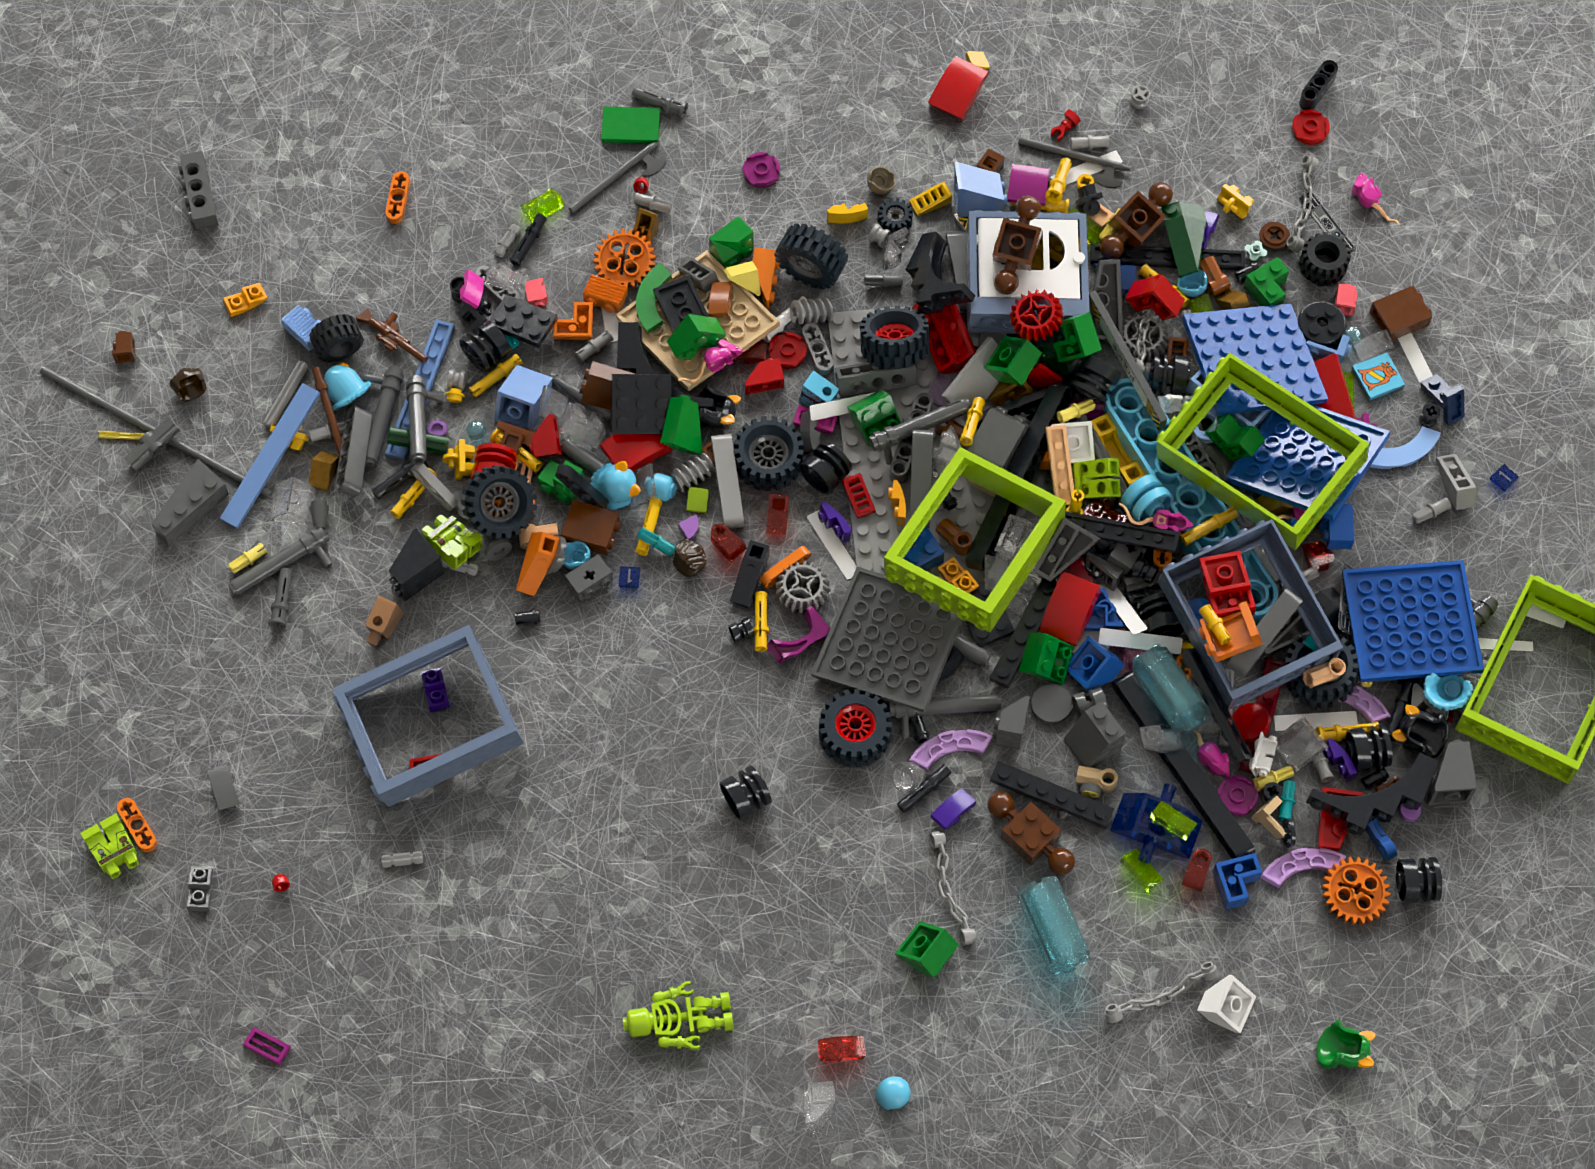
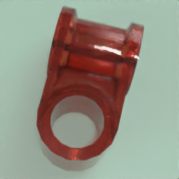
M722 523L713 525L711 528V543L728 561L733 562L747 550L745 543L726 525Z
M1197 849L1194 852L1181 885L1200 892L1202 891L1212 858L1209 851ZM1200 858L1204 859L1202 864L1198 862Z

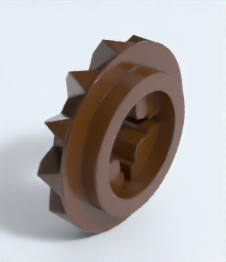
M1269 222L1260 230V242L1264 244L1265 248L1269 247L1272 251L1278 248L1281 250L1284 246H1287L1286 242L1290 237V232L1285 225L1279 222ZM1279 232L1277 238L1270 240V239H1271V235L1274 236L1275 234H1277V233Z

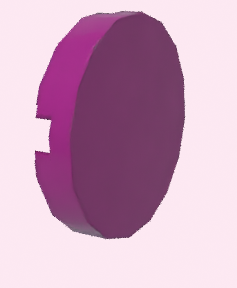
M754 153L743 164V177L747 183L754 187L766 188L773 185L779 179L780 163L776 157H772L768 153Z
M1234 775L1225 778L1217 790V794L1233 816H1244L1252 812L1258 801L1259 795L1255 784L1244 776Z

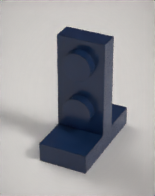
M1438 374L1421 382V388L1443 409L1444 422L1447 425L1465 417L1464 388L1460 384L1451 388Z

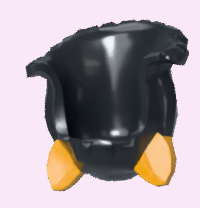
M711 384L704 387L697 397L714 399L716 411L700 408V422L713 427H724L734 423L735 405L741 401V397L737 395L726 396L719 391H714L711 389Z
M1406 705L1405 712L1407 715L1402 718L1399 730L1394 731L1391 736L1396 741L1405 743L1415 751H1420L1422 754L1433 759L1436 758L1445 748L1450 734L1449 724L1445 715L1440 714L1439 718H1437L1430 712L1420 711L1413 705Z

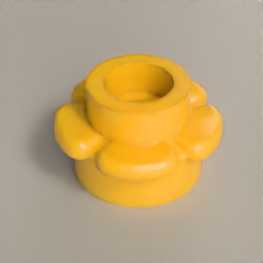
M450 388V391L445 393L447 395L446 400L452 403H462L465 395L461 393L462 390Z

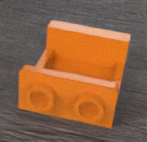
M1247 601L1239 604L1241 611L1221 618L1224 622V627L1232 636V640L1225 645L1220 644L1214 633L1207 628L1208 624L1205 623L1204 619H1200L1202 626L1198 628L1203 640H1207L1208 643L1204 645L1208 656L1213 655L1215 662L1263 645Z

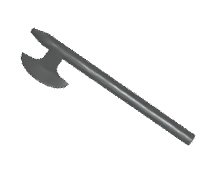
M1020 137L1018 144L1105 166L1103 174H1092L1094 181L1104 187H1118L1123 183L1114 178L1115 169L1120 171L1131 170L1130 167L1120 162L1024 137Z
M653 142L643 148L568 208L572 214L575 213L641 160L647 166L646 170L641 173L642 175L650 176L660 171L666 163V156L655 159L649 154L655 149L658 142Z

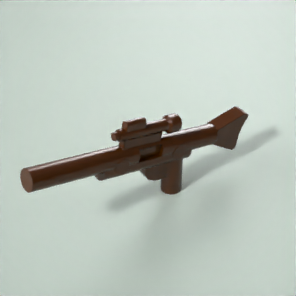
M369 309L356 316L357 321L371 325L385 336L383 338L381 334H377L376 339L385 343V347L388 350L397 351V346H400L422 363L427 362L428 357L410 345V340L398 333L399 327L395 323L398 316L394 312H391L386 321L381 323L372 317Z

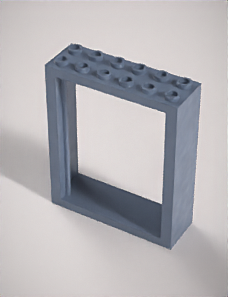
M1273 519L1267 522L1266 520H1261L1252 529H1242L1236 533L1237 536L1232 538L1225 537L1213 547L1208 545L1194 556L1193 554L1186 555L1179 563L1175 564L1172 562L1163 567L1164 570L1158 581L1193 648H1196L1228 710L1303 675L1305 670L1337 658L1343 649L1339 638ZM1261 545L1284 588H1287L1303 600L1297 611L1319 650L1234 689L1220 661L1215 662L1213 655L1208 656L1204 646L1208 642L1206 639H1202L1198 629L1201 626L1178 584L1201 573L1200 558L1240 551L1243 554Z
M469 625L333 688L336 694L333 696V699L342 712L340 715L344 724L350 730L348 734L351 741L357 747L355 751L360 761L362 760L365 766L363 770L367 778H370L372 785H370L374 795L378 797L380 803L384 802L388 807L524 744L481 645ZM470 646L504 725L387 780L353 700Z

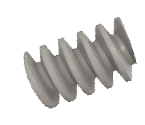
M827 298L793 300L790 305L791 321L795 323L797 320L799 324H803L805 320L806 324H809L811 319L813 323H817L818 319L823 323L826 319L828 322H832V304Z
M702 453L700 458L694 457L693 462L689 460L686 465H680V470L674 468L671 476L674 478L675 483H677V488L683 493L684 485L688 489L691 487V481L698 485L697 478L705 481L704 474L710 478V471L713 470L716 473V470L708 455Z

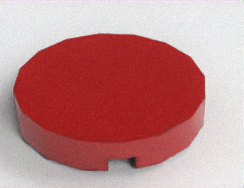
M1309 109L1301 111L1294 117L1291 129L1298 141L1308 145H1315L1326 139L1330 124L1327 117L1325 118L1321 112Z
M783 332V334L774 336L770 341L768 348L769 357L773 359L779 358L783 369L796 368L806 359L807 345L802 336L793 332Z
M1246 703L1240 706L1232 715L1245 741L1255 742L1256 739H1259L1260 732H1263L1265 735L1269 730L1268 726L1269 722L1271 723V717L1261 704Z

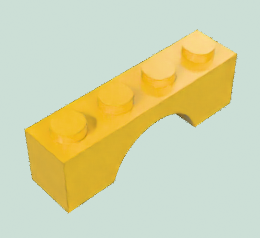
M1106 413L1092 420V426L1110 457L1119 459V472L1127 486L1129 487L1133 482L1145 476L1146 474L1139 463L1130 459L1124 451L1118 437L1117 428Z

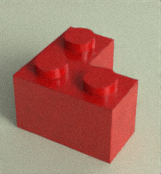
M1162 274L1133 282L1125 298L1136 312L1151 308L1162 321L1177 317L1185 301Z

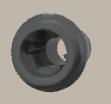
M313 500L309 506L313 526L316 529L322 527L325 530L329 505H327L326 500Z

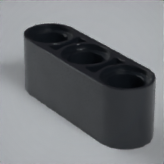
M1324 61L1302 90L1299 105L1303 110H1313L1335 81L1338 71V65L1335 61Z

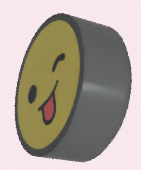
M1092 783L1081 785L1080 795L1088 798L1100 797V786Z

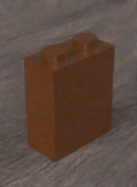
M1414 285L1372 302L1369 311L1387 342L1429 326L1432 319L1431 309L1425 305L1422 294L1416 290Z
M592 361L591 368H586L583 378L587 382H582L579 393L583 394L581 402L611 410V374L635 373Z
M573 500L560 535L565 538L566 543L583 542L590 551L608 556L609 550H613L616 538L614 536L616 532L620 531L622 521L620 520L619 512Z

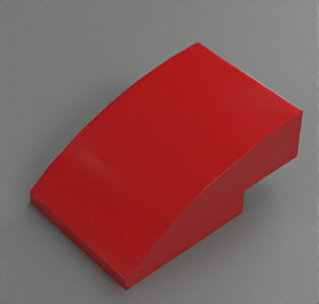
M955 56L928 101L929 106L963 121L970 106H973L989 71Z
M614 434L600 444V448L613 465L626 461L628 469L632 471L653 464L655 459L670 454L673 449L660 443L662 434Z
M1240 551L1200 558L1199 562L1208 603L1217 617L1223 618L1241 611L1239 604L1247 601L1252 616H1254L1256 605Z
M1062 571L1046 608L1039 632L1046 633L1077 647L1093 614V607L1101 593L1100 585Z

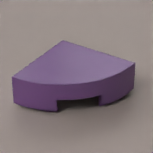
M697 515L678 523L682 533L690 541L698 531Z

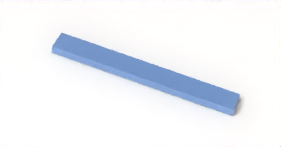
M437 319L423 352L428 357L426 363L420 361L415 375L423 378L426 383V390L428 391L432 390L455 329L453 323ZM406 399L395 427L409 430V403ZM389 444L385 455L386 457L405 461L409 449Z
M304 383L301 384L221 515L220 519L239 529L319 398L320 392Z

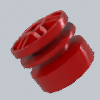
M484 443L479 445L475 452V465L472 468L471 480L475 478L473 474L476 471L481 473V468L484 467L492 468L493 465L515 469L517 453L512 448L502 444Z

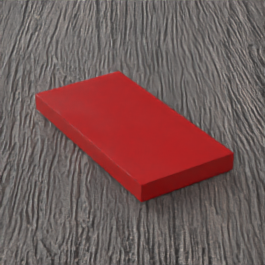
M1334 353L1314 361L1328 397L1325 404H1315V406L1356 419L1338 355Z

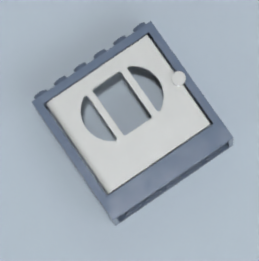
M969 211L966 228L967 287L976 296L973 302L967 303L968 333L1019 334L1014 331V327L1010 322L1011 306L1016 305L1015 299L1021 300V294L1027 296L1028 290L1035 293L1036 288L1040 293L1044 289L1048 294L1052 292L1054 297L1059 299V304H1062L1064 313L1062 321L1072 316L1089 312L1086 214L1079 212H1040L1035 219L1031 220L1029 225L1042 228L1043 270L1028 271L1016 269L1015 273L1019 279L1018 288L1012 294L1004 295L995 289L994 277L999 271L1004 270L1005 266L993 261L992 254L1003 218L1018 221L1019 216L1016 211ZM976 235H978L979 297H977ZM1049 236H1056L1063 244L1064 258L1056 268L1051 270L1049 262ZM1035 310V314H1036L1035 316H1036L1037 320H1039V318H1038V315H1039V314H1037V311ZM1057 325L1059 328L1058 332L1052 331L1053 335H1064L1061 325Z

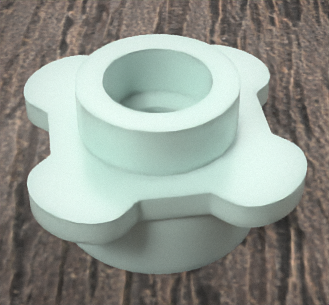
M1255 241L1254 244L1246 245L1244 248L1248 258L1252 261H1258L1267 255V251L1263 249L1262 242Z

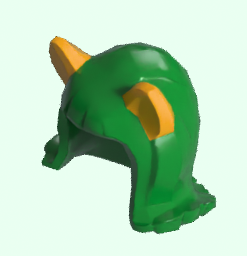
M1341 1020L1333 1022L1331 1026H1328L1323 1031L1317 1043L1316 1057L1318 1063L1325 1069H1333L1338 1065L1346 1068L1373 1067L1374 1061L1370 1057V1042L1375 1038V1033L1372 1031L1358 1032L1352 1028L1342 1027Z

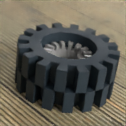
M890 198L889 203L886 200L884 205H880L878 223L884 230H890L891 234L895 232L896 236L900 232L902 235L904 230L908 231L909 226L911 227L913 210L910 208L909 203L905 205V200L899 202V198H896V201ZM897 214L899 218L893 220L892 215Z

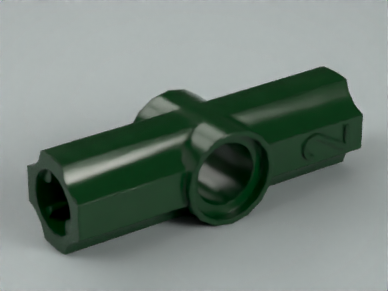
M390 426L387 444L407 447L410 450L409 430ZM425 429L426 451L447 454L449 437L429 434Z

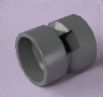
M1101 687L1088 690L1087 694L1081 692L1071 697L1078 719L1087 709L1101 701L1108 708L1107 700Z

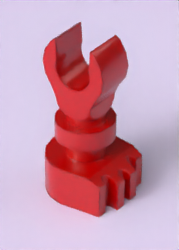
M1071 109L1064 113L1065 120L1061 122V125L1051 130V137L1055 133H1060L1057 137V142L1063 140L1066 131H1069L1072 126L1076 127L1081 122L1080 117Z

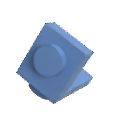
M1344 334L1337 350L1311 341L1306 342L1313 358L1321 359L1336 353L1340 365L1343 356H1348L1352 346L1348 344L1350 337Z

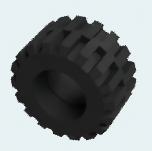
M1324 232L1323 235L1317 233L1315 237H1309V240L1304 244L1299 261L1300 270L1302 273H1305L1304 277L1306 279L1310 278L1312 283L1318 282V285L1326 283V286L1331 285V282L1335 284L1339 279L1341 280L1346 274L1351 259V250L1347 248L1348 243L1343 242V238L1340 236L1337 238L1334 233L1328 235V232ZM1327 255L1334 260V262L1324 263L1320 261L1316 256Z
M338 314L322 320L312 328L309 334L316 354L323 362H337L355 354L363 346L364 342L355 318L348 314Z

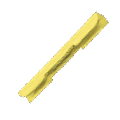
M98 431V438L139 441L144 435L143 433Z

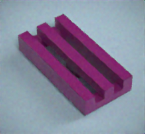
M254 1026L243 1043L244 1048L281 1066L283 1059L287 1056V1052L291 1049L290 1045ZM257 1034L262 1038L282 1047V1052L253 1036ZM250 1041L271 1051L279 1057L276 1058L262 1051L261 1049L249 1044Z

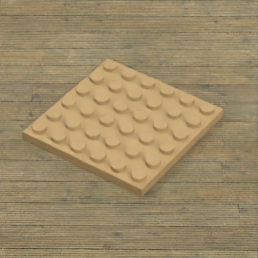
M707 250L695 258L715 271L719 282L731 281L724 272L725 268ZM677 271L672 274V279L667 283L685 276ZM732 281L733 290L730 297L731 308L729 315L713 318L717 319L726 333L723 340L738 346L743 350V353L778 328L780 321L747 289ZM694 285L708 313L711 289L705 293ZM656 300V309L663 320V325L649 334L642 327L643 346L677 381L680 378L693 380L698 377L704 361V353L709 348L701 347L691 360L677 359L666 342L673 332ZM636 301L616 314V319L619 322H638L640 324ZM706 366L702 377L697 382H678L689 392L714 373Z

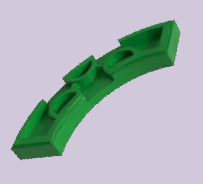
M661 263L656 265L645 276L638 289L636 298L638 318L647 334L663 325V320L656 309V297L653 289L669 282L672 279V275Z

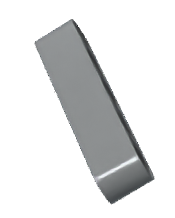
M731 434L711 436L724 530L745 527Z

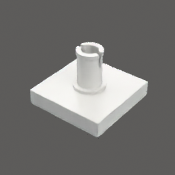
M1092 421L1051 424V426L1066 425L1071 463L1095 460Z

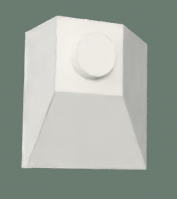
M1228 975L1205 991L1197 1011L1209 1021L1241 1034L1256 996L1233 975Z

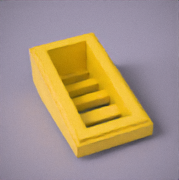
M941 182L909 200V203L918 217L952 203V194L946 183ZM921 201L923 208H920L918 202Z

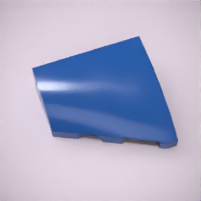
M1100 588L1101 593L1093 607V614L1084 631H1100L1101 628L1123 629L1124 622L1120 621L1114 604L1109 600L1106 589Z

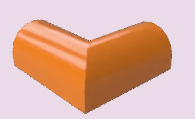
M574 302L573 319L557 320L553 326V340H591L593 302Z

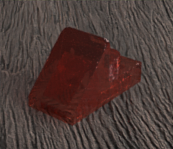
M769 494L766 533L786 535L790 495Z
M1322 541L1302 545L1308 568L1315 567L1318 572L1329 569V562L1334 561V554L1327 549V546Z

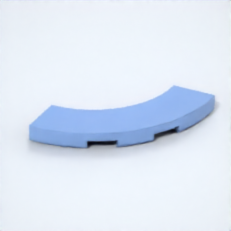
M1422 426L1418 435L1409 443L1396 448H1382L1370 467L1391 469L1412 465L1434 448L1441 432Z

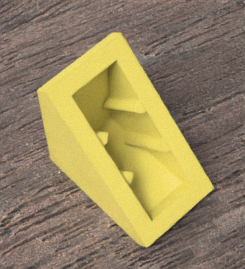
M753 261L727 267L724 270L729 280L757 296L761 295L758 269Z

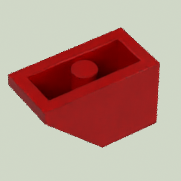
M768 358L757 365L745 382L746 395L784 388V375L780 359Z
M553 414L547 415L532 436L530 451L535 458L543 459L562 455L557 416Z

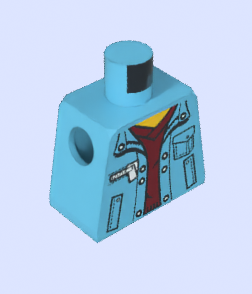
M812 371L803 384L799 401L811 406L840 400L837 398L839 389L824 377Z

